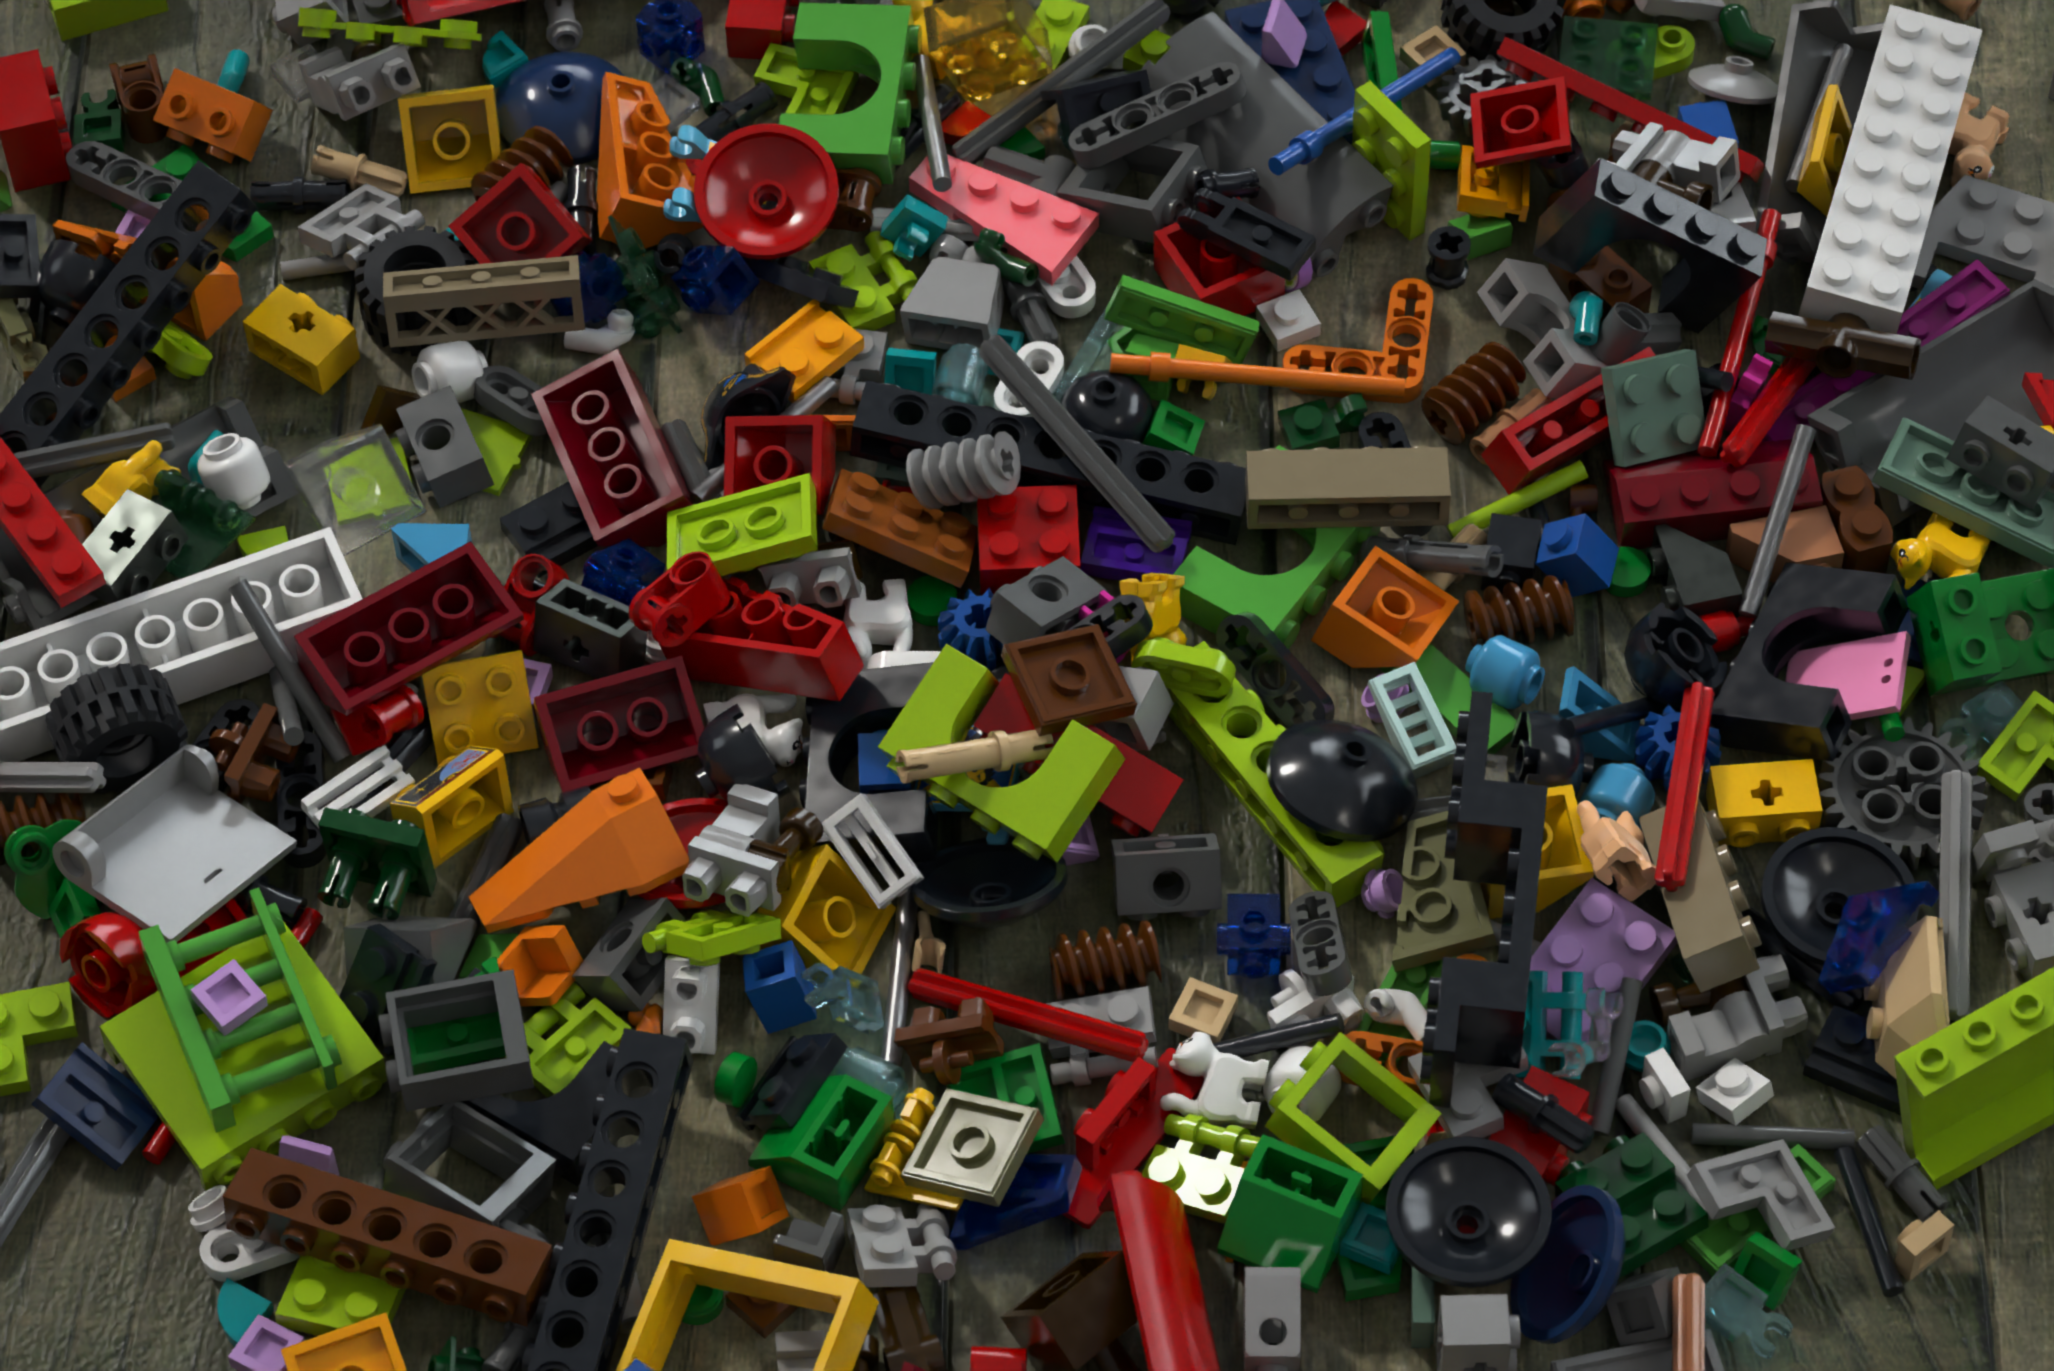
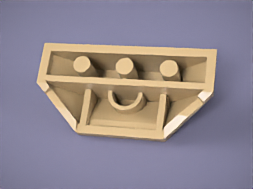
M1923 917L1883 947L1876 969L1869 968L1866 973L1864 999L1872 1001V1007L1867 1017L1866 1037L1867 1039L1874 1040L1876 1063L1896 1079L1894 1056L1950 1025L1943 918Z

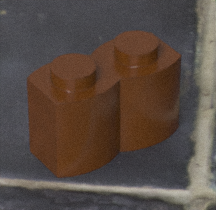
M1857 465L1823 473L1820 487L1823 498L1822 506H1827L1844 550L1841 569L1886 574L1893 541V530L1888 517L1874 504L1875 491L1870 478Z

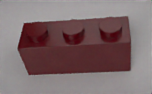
M682 655L534 697L535 718L548 761L561 793L587 785L594 787L608 783L615 777L627 774L639 767L642 772H647L699 757L697 747L699 737L704 731V725Z

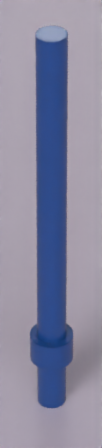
M1449 47L1380 91L1395 104L1459 64L1460 54L1455 48ZM1354 107L1314 132L1307 130L1293 138L1289 142L1288 148L1269 159L1268 166L1270 171L1275 175H1281L1297 164L1306 165L1321 156L1324 147L1353 130Z

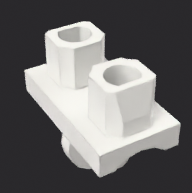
M667 955L665 959L663 1035L687 1039L691 1053L715 1055L717 1050L720 963L711 966H694L689 963V958Z
M1288 969L1279 975V984L1282 991L1270 998L1274 1009L1267 1013L1271 1029L1339 1012L1344 1021V1034H1347L1358 1027L1363 1020V1008L1353 993V975L1350 984L1343 990L1328 996H1315L1307 991L1303 978L1292 969ZM1323 1038L1293 1046H1309L1313 1048L1318 1041L1323 1043Z

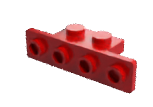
M1173 1048L1166 1049L1158 1059V1068L1138 1057L1126 1072L1123 1070L1118 1071L1109 1082L1105 1091V1098L1095 1110L1088 1108L1077 1121L1073 1132L1074 1136H1076V1160L1048 1193L1047 1205L1084 1229H1090L1104 1213L1098 1210L1096 1199L1110 1175L1126 1170L1138 1171L1151 1155L1156 1144L1159 1145L1167 1135L1164 1131L1166 1118L1170 1114L1182 1116V1114L1175 1110L1164 1111L1160 1106L1162 1096L1169 1093H1178L1191 1100H1195L1203 1085L1204 1076H1189L1171 1068L1169 1062L1173 1060L1172 1056L1176 1052Z

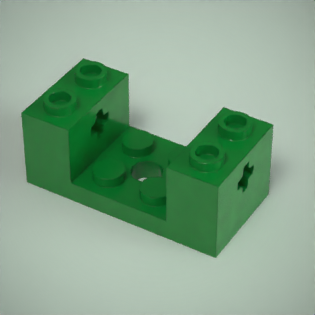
M2054 568L1981 581L1979 572L1933 580L1906 598L1930 696L2054 673ZM2008 615H2017L2025 620L2028 626V635L2025 640H2016L2007 633L2005 621Z

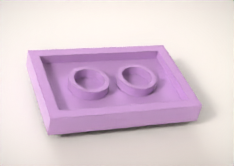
M1594 878L1589 880L1532 955L1530 970L1548 972L1547 992H1562L1563 971L1583 972V993L1588 994V1010H1582V1041L1587 1042L1586 1058H1581V1060L1585 1063L1590 1060L1610 1033L1622 978L1629 977L1642 981L1643 989L1678 943L1673 929ZM1547 1009L1546 1037L1550 1040H1560L1561 1010Z

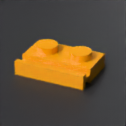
M1462 145L1458 167L1457 211L1467 212L1478 218H1488L1491 216L1503 219L1505 213L1518 215V221L1526 222L1529 209L1530 159L1477 169L1474 147Z
M813 299L744 354L745 366L757 364L764 372L784 367L794 374L796 379L788 399L794 403L824 376L830 377L864 350V336L832 311L826 312L820 307V302Z

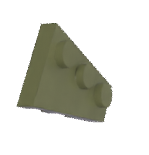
M1448 811L1408 821L1402 868L1403 888L1401 904H1398V932L1392 956L1395 972L1439 961L1443 957H1453L1497 945L1480 883L1453 880L1455 859L1444 858Z

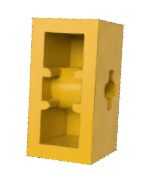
M281 284L242 321L248 348L251 353L321 395H324L360 359L356 330L345 317L341 315L333 316L318 307L308 295L304 293L297 294Z
M1813 759L1710 766L1706 799L1708 811L1715 809L1726 834L1725 839L1718 841L1720 846L1726 844L1743 848L1755 843L1780 841L1785 843L1800 833L1820 827L1823 810Z

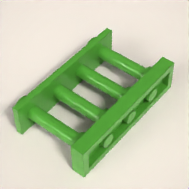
M259 887L249 891L254 916L179 944L176 943L175 939L165 942L158 924L138 931L143 955L216 1133L236 1125L232 1105L240 1103L239 1097L316 1068L319 1069L327 1091L338 1087L334 1067L342 1064L339 1051L332 1035L322 1037L279 936L286 932L281 913L276 903L266 905ZM263 936L272 960L244 971L258 987L281 979L291 1004L248 1019L226 1036L220 1030L213 1032L212 1028L202 1031L196 1016L204 1012L192 999L191 989L194 985L192 983L183 986L178 972L186 969V963ZM298 1023L300 1024L309 1045L308 1049L231 1077L230 1073L220 1076L214 1061L222 1058L221 1052Z

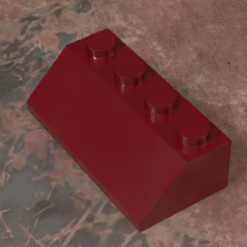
M617 348L535 391L531 395L598 546L660 547L667 543V512L691 506L694 503L689 497V490L642 385Z
M1792 439L1760 442L1745 465L1737 468L1730 462L1724 463L1721 460L1720 454L1723 451V447H1719L1717 456L1713 458L1704 457L1695 450L1627 467L1614 466L1613 459L1603 460L1602 466L1618 547L1625 546L1636 549L1651 547L1655 525L1666 524L1702 542L1727 539L1730 524L1768 517ZM1810 452L1791 512L1822 506L1823 503L1814 457Z
M470 541L294 635L299 667L325 705L347 716L524 620V614Z

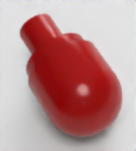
M1724 610L1698 616L1707 624L1718 639L1712 646L1715 653L1731 650L1734 646H1738L1740 637L1748 636L1749 627L1752 621L1756 619L1745 616L1735 617L1733 612H1725Z

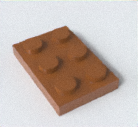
M841 468L834 483L822 526L824 530L959 588L962 587L969 573L978 532L977 526L970 524L968 519L958 513L942 512L938 509L929 510L922 506L912 493H898L880 485L876 479L866 473H852Z

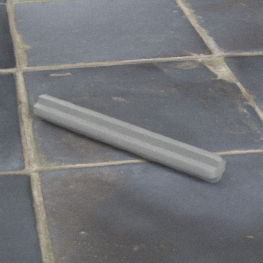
M1961 770L1943 773L1941 777L1939 918H1943L1949 1020L1952 1021L1962 1019L1969 1014L1973 778L1970 773L1962 772Z

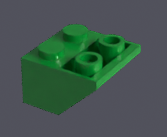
M847 1074L828 1076L793 1128L768 1129L749 1157L748 1165L755 1169L771 1166L777 1180L841 1211L870 1168L872 1160L877 1157L885 1145L883 1141L885 1135L888 1132H892L890 1125L894 1120L893 1097Z
M1262 1134L1240 1177L1217 1247V1253L1251 1267H1301V1287L1318 1294L1340 1249V1245L1361 1205L1363 1174Z

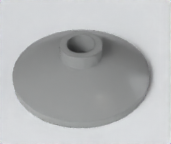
M1738 56L1726 57L1725 64H1710L1694 68L1689 71L1687 78L1688 83L1696 90L1714 98L1735 103L1753 105L1776 102L1778 84L1767 76L1752 70L1754 63L1751 60Z

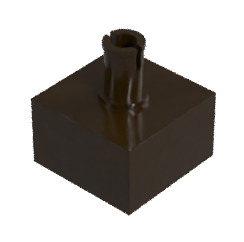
M1123 1250L1081 1253L1000 1317L1019 1346L1027 1348V1357L1036 1371H1076L1091 1358L1100 1371H1141L1118 1339L1120 1335L1138 1322Z

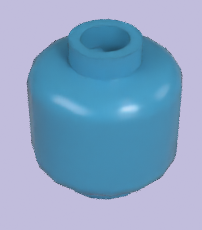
M1502 635L1490 638L1483 646L1477 644L1471 650L1465 665L1466 672L1470 673L1469 684L1471 690L1493 693L1492 702L1509 710L1516 709L1523 703L1530 704L1539 693L1545 676V670L1540 666V658L1535 650Z
M1611 763L1602 765L1593 773L1580 798V802L1584 800L1590 801L1598 810L1600 818L1608 817L1615 821L1622 812L1628 811L1632 815L1635 824L1641 829L1639 817L1650 812L1654 805L1655 792L1651 782L1639 767L1630 763Z

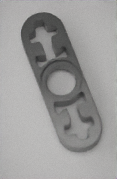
M1325 891L1306 893L1295 899L1288 909L1298 964L1307 991L1315 996H1328L1343 990L1352 980L1344 932L1332 894Z

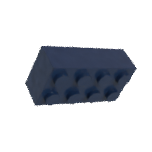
M1272 0L1225 10V23L1262 58V30ZM1284 0L1303 25L1307 33V39L1296 68L1273 64L1268 65L1327 122H1330L1354 107V85L1319 0ZM1353 130L1343 136L1350 144H1352Z

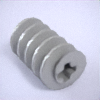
M1002 431L998 432L994 438L991 435H981L977 442L973 438H966L961 441L960 445L956 442H947L942 448L938 445L929 446L925 452L921 449H913L907 456L906 470L909 485L915 498L922 506L932 510L942 508L944 505L954 506L961 502H974L978 498L989 499L993 498L996 494L998 496L1011 494L1017 488L1020 480L1021 461L1016 442L1010 434Z

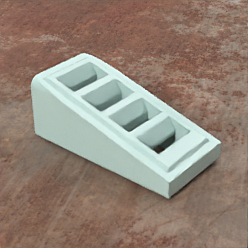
M1415 662L1368 681V687L1391 744L1405 759L1415 779L1454 762L1456 744ZM1410 684L1411 693L1390 700L1388 692ZM1418 704L1420 711L1399 719L1398 711ZM1426 724L1428 731L1411 738L1408 737L1406 731ZM1432 743L1434 744V750L1420 756L1417 755L1415 750Z

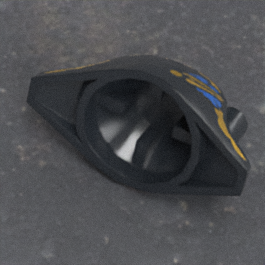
M749 364L744 368L743 372L730 374L715 385L707 396L701 412V425L705 435L704 462L708 470L724 464L725 418L731 416H779L785 411L796 379L794 374L784 367L764 372L757 364Z

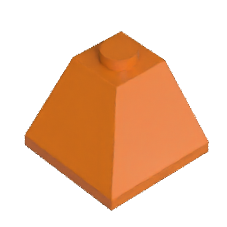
M1375 545L1332 603L1311 641L1352 668L1402 667L1412 662L1416 664L1451 615L1459 600Z

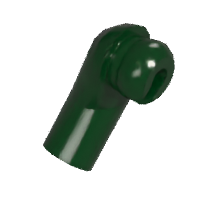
M1741 4L1726 5L1719 13L1718 19L1726 45L1733 50L1768 61L1772 55L1776 38L1754 32L1748 18V11Z
M680 57L673 62L671 75L676 85L700 97L707 116L710 117L716 113L717 106L725 101V97L715 70L695 62L689 57Z
M989 228L982 229L978 242L974 241L976 256L985 264L997 266L1000 269L1001 278L1026 287L1033 285L1038 276L1037 265L1000 251L1005 242L1004 234Z

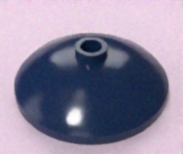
M579 52L551 53L524 63L506 77L495 97L500 137L510 148L516 139L524 137L525 132L530 127H545L562 140L573 158L574 165L599 158L602 78L605 72L624 76V74L604 59Z
M1592 1185L1576 1186L1563 1192L1551 1202L1552 1218L1550 1232L1542 1251L1529 1267L1512 1278L1510 1293L1512 1315H1519L1520 1332L1536 1342L1555 1344L1579 1333L1599 1314L1616 1287L1625 1254V1225L1621 1210L1614 1197L1598 1187Z

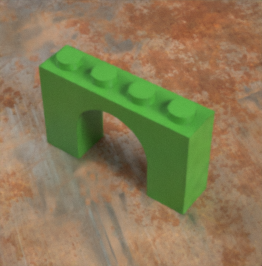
M799 2L793 37L799 69L854 71L872 78L879 86L866 103L852 111L835 115L781 113L779 124L796 128L814 138L829 154L835 169H866L879 176L882 184H893L896 165L904 164L905 139L900 135L901 129L909 128L911 104L910 100L906 99L907 90H915L916 63L912 62L913 53L920 54L921 25H914L911 6Z
M1278 445L1275 448L1279 450H1287L1286 448ZM1381 527L1290 528L1307 541L1312 552L1296 568L1276 575H1258L1243 571L1196 546L1173 574L1185 576V583L1180 588L1181 616L1216 634L1219 624L1225 618L1243 612H1250L1259 616L1289 649L1299 634L1300 624L1308 614L1314 616L1319 612L1326 600L1328 589L1335 580H1344L1350 572L1355 555L1361 549L1362 542L1366 541L1371 535L1378 536ZM1246 626L1238 629L1235 628L1239 634L1235 640L1238 646L1250 645L1246 640V636L1250 632ZM1265 647L1254 650L1258 654L1256 657L1266 653L1268 649Z

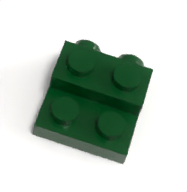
M1644 1132L1632 1139L1625 1135L1615 1137L1606 1145L1602 1156L1586 1165L1583 1161L1579 1160L1571 1162L1561 1171L1558 1181L1554 1182L1556 1197L1570 1188L1580 1185L1598 1187L1614 1197L1621 1210L1626 1232L1625 1254L1619 1279L1709 1227L1708 1213L1676 1180L1675 1165Z

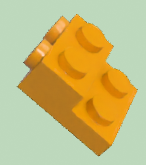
M386 1312L281 1349L287 1371H407Z

